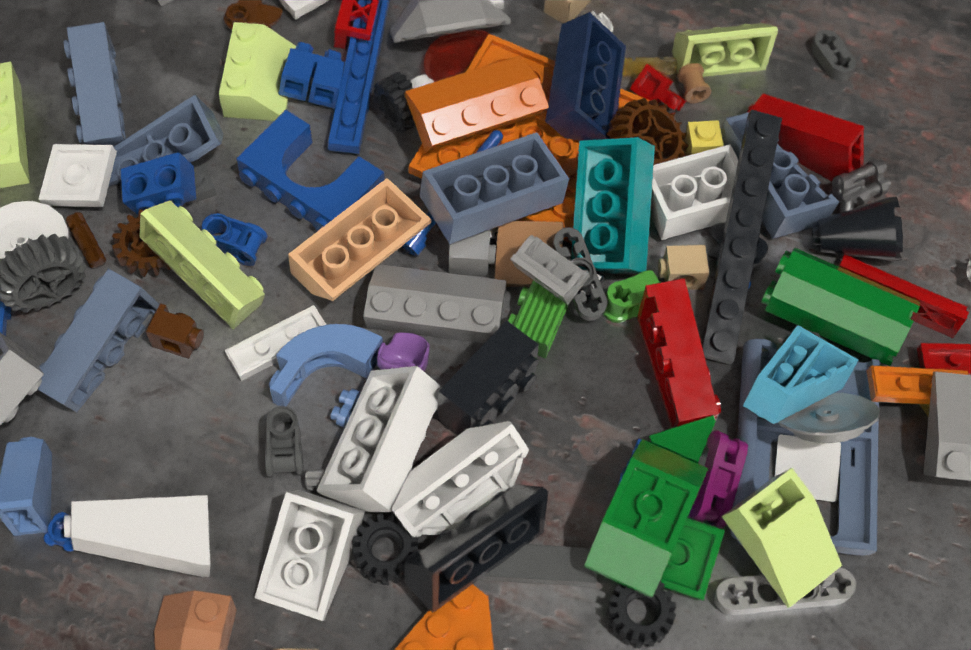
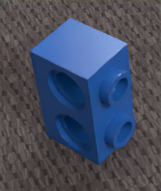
M179 152L121 169L123 204L137 215H139V210L144 211L147 208L169 200L177 207L184 205L186 202L196 200L194 165Z

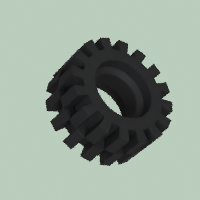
M395 72L374 85V94L377 96L375 99L380 104L379 108L381 112H384L385 119L390 121L392 128L395 127L397 132L404 133L416 126L404 94L405 91L413 89L412 82L407 80L404 74L401 75L400 72Z
M383 513L377 514V520L373 521L371 517L365 520L366 526L360 525L357 529L358 535H354L353 553L357 569L360 568V572L365 578L367 576L370 577V582L376 584L378 580H381L383 585H389V580H394L396 584L401 582V577L405 575L404 563L412 553L419 550L418 537H412L401 521L396 520L395 514L389 513V518H383ZM384 537L392 538L400 545L398 556L390 561H380L372 553L374 543Z
M661 581L656 588L653 598L624 585H617L614 589L607 608V616H609L608 625L609 628H614L613 635L617 639L620 636L624 638L623 644L629 646V643L632 642L635 643V648L640 649L644 644H647V648L653 647L657 641L660 643L664 640L666 634L669 633L676 614H674L676 602L671 601L673 594L670 590L667 592L663 590L665 584ZM636 599L648 601L655 610L654 620L645 625L633 622L627 613L629 603Z

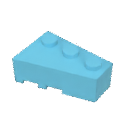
M798 325L757 376L743 406L759 417L775 424L843 389L858 359Z

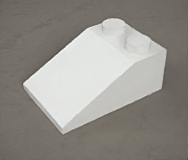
M301 490L286 492L254 598L320 621L325 620L353 552L354 535H358L357 529L362 524L365 511Z

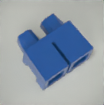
M299 42L295 49H290L282 72L278 94L306 101L310 80L313 78L308 102L335 109L345 63L341 61V53L328 50L325 51L324 56L313 54V47L310 44Z

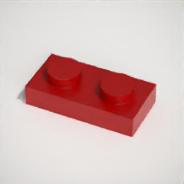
M920 343L917 353L920 368L968 371V375H971V344Z

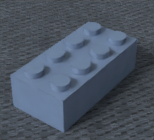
M536 132L423 171L420 198L449 244L563 203L569 177Z

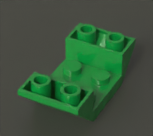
M642 439L631 457L603 518L584 567L653 598L708 468Z

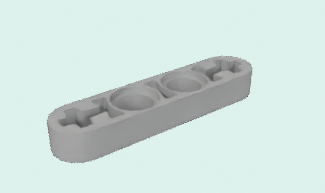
M838 568L812 589L811 597L801 598L793 606L787 608L778 594L776 600L772 602H766L759 597L757 588L760 585L771 586L764 575L729 578L723 580L714 593V603L716 608L726 615H743L838 605L845 603L854 594L856 580L848 570ZM835 578L839 584H845L846 586L841 593L835 587L825 588L821 593V587L829 586ZM747 586L750 587L749 596L738 598L735 605L731 604L730 599L723 598L728 589H731L733 595H744L748 589Z

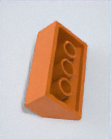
M520 55L404 92L425 152L538 116L549 108L539 77Z

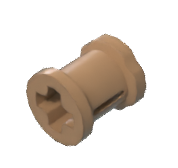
M699 63L687 64L680 68L677 74L679 82L683 83L685 88L684 98L688 103L692 104L700 103L711 95V88L705 83L703 78L704 69Z

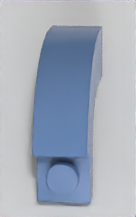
M347 324L318 326L295 336L276 355L280 370L274 373L269 383L273 403L278 406H287L303 381L311 373L321 368L342 367L367 379L377 364L378 350L383 342V338L364 328Z

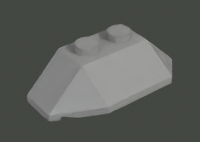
M411 0L390 28V36L394 43L467 30L510 24V18L490 0Z

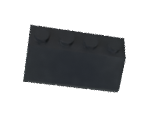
M516 485L507 492H500L489 505L480 511L475 510L471 512L464 522L456 528L444 531L430 546L424 550L420 549L412 553L404 563L405 584L432 613L514 555L523 546L544 533L548 491L544 487Z

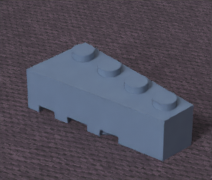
M105 22L68 27V40H64L63 43L67 59L71 58L73 68H68V77L71 87H76L77 96L72 97V104L75 115H80L81 125H76L79 143H84L85 145H112L114 147L126 139L124 116L121 107H118V104L122 103L117 82L119 75L114 59L116 58L115 47Z
M108 268L104 276H101L95 282L93 292L85 304L81 305L75 312L74 320L67 331L56 340L54 350L47 361L39 366L44 375L41 377L42 382L38 390L73 411L78 412L105 379L103 370L107 366L117 364L125 355L123 351L124 345L132 336L137 339L146 329L142 323L150 314L154 315L160 304L142 287Z

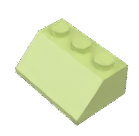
M233 23L219 91L224 117L275 121L287 110L289 97L279 95L278 93L290 49H295L296 46L264 24Z
M759 23L676 32L672 54L677 72H679L680 68L690 63L702 65L704 69L703 77L766 70L778 33L777 26Z

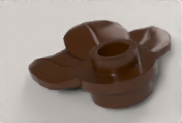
M238 0L237 3L227 7L224 14V22L231 30L234 22L264 24L272 30L271 26L280 20L283 10L275 6L262 4V0Z

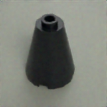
M897 197L884 198L819 219L818 226L812 227L813 246H819L820 252L888 261L902 260L900 253H903L902 219L895 216L894 208L900 207Z

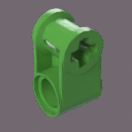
M652 270L643 271L636 276L612 283L607 290V307L603 315L614 323H622L638 317L645 286L660 283L655 272Z

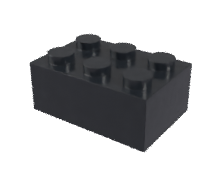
M506 320L438 391V421L457 436L468 428L493 424L492 421L499 413L504 415L511 409L515 402L514 397L521 390L527 391L537 378L535 371L539 363L537 359L539 344Z

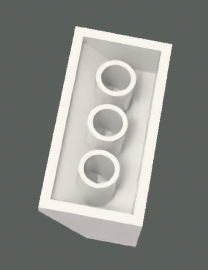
M418 366L371 371L316 491L321 495L366 512H392V507L408 473L412 469L420 444L425 438L432 416L438 408V391L442 387Z

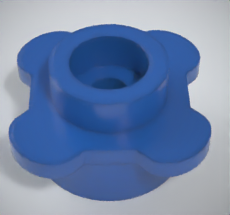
M65 512L57 513L49 523L48 532L44 535V541L49 546L58 545L63 547L66 552H73L75 550H73L71 537L63 535L64 515L69 514Z

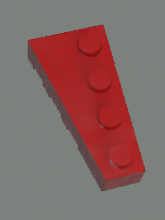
M685 278L646 285L637 319L671 428L709 416H714L715 420H717L718 415L721 413V405L718 396L713 392L711 375L706 364Z

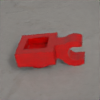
M646 63L630 87L640 97L651 101L656 99L657 103L662 101L674 111L675 109L680 111L687 102L680 95L669 90L673 80L648 63Z

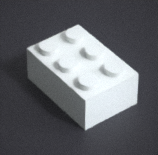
M731 144L653 166L650 217L661 240L726 222L738 164V158Z

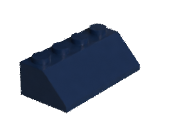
M591 12L561 24L549 96V108L547 109L545 121L564 138L579 141L610 139L606 134L608 129L611 128L608 123L618 110L626 46Z

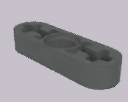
M563 228L555 235L553 249L570 260L571 255L568 248H561L560 245L563 243L564 237H568L569 241H576L573 246L575 259L571 260V262L576 266L585 267L590 275L580 290H585L589 286L594 285V288H590L589 295L592 301H599L596 312H592L590 308H584L583 305L586 303L587 297L585 292L582 291L580 294L577 293L572 299L574 306L581 318L588 321L597 320L604 314L607 307L605 293L583 236L574 228Z

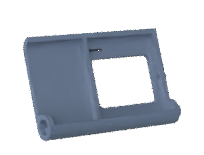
M752 339L743 345L737 439L748 444V452L733 507L769 481L771 443L778 442L779 435L795 436L793 432L780 426L778 422L772 424L743 406L757 376L777 352V345L765 339ZM872 359L865 363L857 362L843 389L835 393L858 395L871 400L866 370L871 365L879 366V360ZM879 419L872 426L864 429V432L858 437L840 442L837 534L830 536L837 553L870 555L877 551ZM731 530V536L737 539V537Z

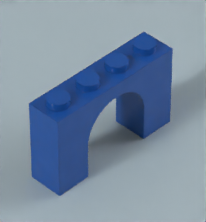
M285 110L236 158L239 176L245 184L250 187L255 186L259 188L272 202H280L295 217L306 219L319 231L384 180V172L359 156L335 181L328 185L304 187L296 184L287 177L286 173L297 158L312 144L311 129L308 123Z

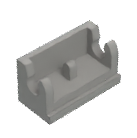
M530 235L519 250L510 258L517 269L567 305L590 277L589 273L576 266L537 236L534 237L533 235Z

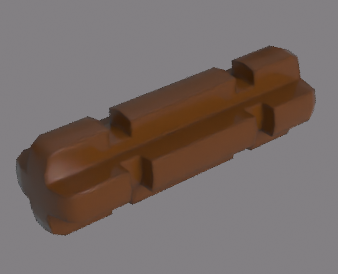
M75 212L72 215H68L66 222L89 266L97 268L104 265L106 258L89 225L86 223L83 214Z

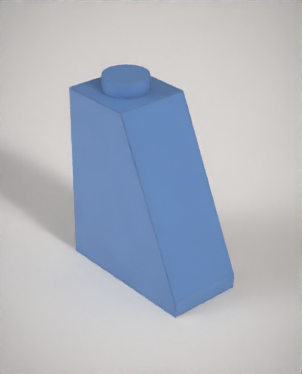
M25 437L18 442H8L6 445L0 473V519L14 536L48 532V526L51 521L52 452L44 439Z

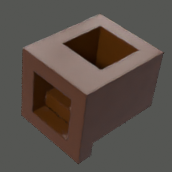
M161 303L146 330L153 348L187 359L190 358L194 348L198 349L204 337V330L197 328L195 321L190 316L183 313H169L167 305Z

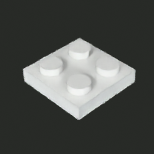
M53 144L38 200L42 204L49 206L103 207L117 151L112 145Z

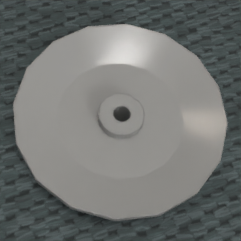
M833 393L778 423L802 440L815 443L844 442L858 437L864 432V429L876 423L879 419L880 409L875 402L862 396Z

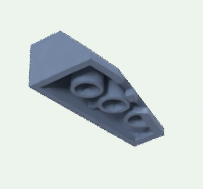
M193 95L114 146L117 153L109 186L121 183L122 168L177 152L182 154L189 162H193L219 146L224 133L213 111L196 95Z

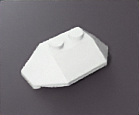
M510 421L468 428L409 472L392 507V511L412 537H420L422 534L439 535L446 530H453L463 523L471 512L475 510L480 511L489 505L497 494L503 491L507 492L513 488L520 472L523 458H526L529 449Z

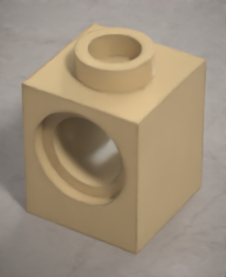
M666 246L663 259L658 260L659 278H664V282L685 278L688 290L704 289L709 275L706 246Z

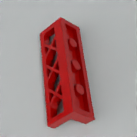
M342 0L335 26L334 47L345 49L348 37L370 41L379 0H371L372 3L361 7L357 0ZM361 17L367 24L366 29L352 27V21Z
M844 255L839 265L843 269L919 301L920 307L918 312H913L910 319L951 338L955 337L969 314L966 311L967 306L850 256Z

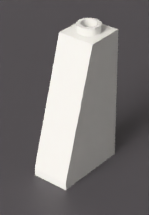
M207 495L71 502V515H64V536L71 537L73 550L199 577H209L210 550Z

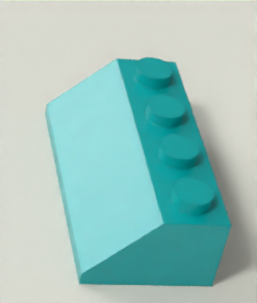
M638 137L579 141L573 228L578 230L583 236L595 270L602 273L639 274L647 270L655 146ZM572 241L571 260L575 259L573 246L576 241ZM578 266V267L581 268L582 270H587V269H586L585 267H583V266Z

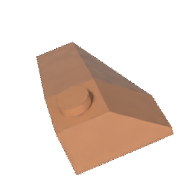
M196 590L164 596L154 630L155 650H227L237 612L232 597Z

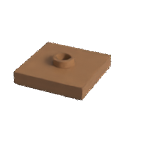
M512 221L498 226L495 279L506 280V287H530L533 280L517 269L510 258L519 250L530 235L537 236L545 244L553 248L555 235L564 228L563 222Z

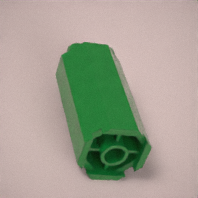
M794 248L792 252L785 251L775 273L781 276L778 282L772 280L761 303L767 305L765 311L809 331L818 333L820 336L867 357L877 359L888 366H891L893 356L896 357L913 324V320L910 319L913 312L917 313L920 307V302L797 248Z

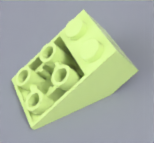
M793 468L773 477L721 516L787 608L793 606L842 566L815 498Z

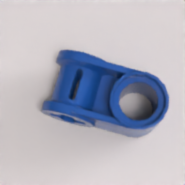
M218 213L207 216L202 222V230H207L217 242L216 246L224 254L226 252L230 253L242 265H255L257 260L256 253L260 245L264 244L268 238L267 233L261 227ZM215 233H223L222 235L214 236Z

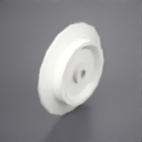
M22 201L0 207V259L5 258V251L14 250L16 244L22 245L27 242L28 238L32 240L38 239L42 234L46 238L52 234H56L58 237L66 236L69 240V230L62 215L49 205L35 201Z

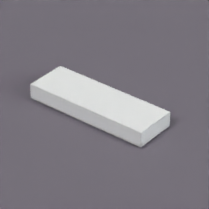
M313 305L224 351L238 377L243 381L278 363L276 355L295 336L309 329L326 325V323Z

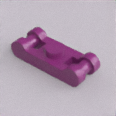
M715 430L709 435L707 440L709 451L704 466L708 468V471L689 512V517L698 521L707 520L708 524L723 529L727 523L721 516L733 507L748 452V444L737 438L730 440L727 434ZM725 454L728 457L727 462L724 461ZM713 497L717 498L715 506L711 507Z

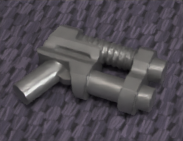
M874 159L849 173H842L833 179L832 191L834 197L841 202L840 213L853 209L854 203L863 205L868 203L872 196L881 197L887 194L891 187V182L888 178L884 177V172L887 170V165L884 161ZM869 178V185L865 186V179Z

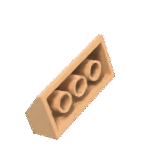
M386 178L288 254L290 273L311 294L334 301L428 226L432 219Z

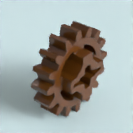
M139 210V217L137 218L130 214L127 215L128 224L118 223L117 226L120 233L112 235L115 243L112 245V248L121 267L126 265L129 273L132 274L139 269L141 276L145 277L148 270H152L155 276L159 275V268L164 267L168 271L171 268L140 238V217L143 210ZM129 242L132 243V244L130 245L131 248H132V251H131V252L128 250V244H129Z

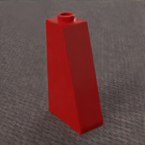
M764 93L755 104L753 103L749 106L747 113L751 110H756L781 117L782 122L777 144L788 153L792 152L799 159V164L832 182L836 176L842 173H849L864 166V126Z

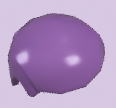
M395 333L388 345H385L384 342L381 343L377 355V366L380 370L418 366L425 372L429 360L430 344L424 337L414 333Z

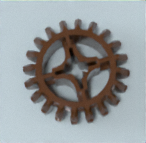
M646 98L630 101L624 107L619 108L608 123L611 128L608 129L606 135L610 139L638 137L654 145V165L685 157L686 154L684 152L689 146L683 141L687 133L680 130L683 122H676L674 119L676 112L668 113L666 104L658 106L656 99L649 102Z

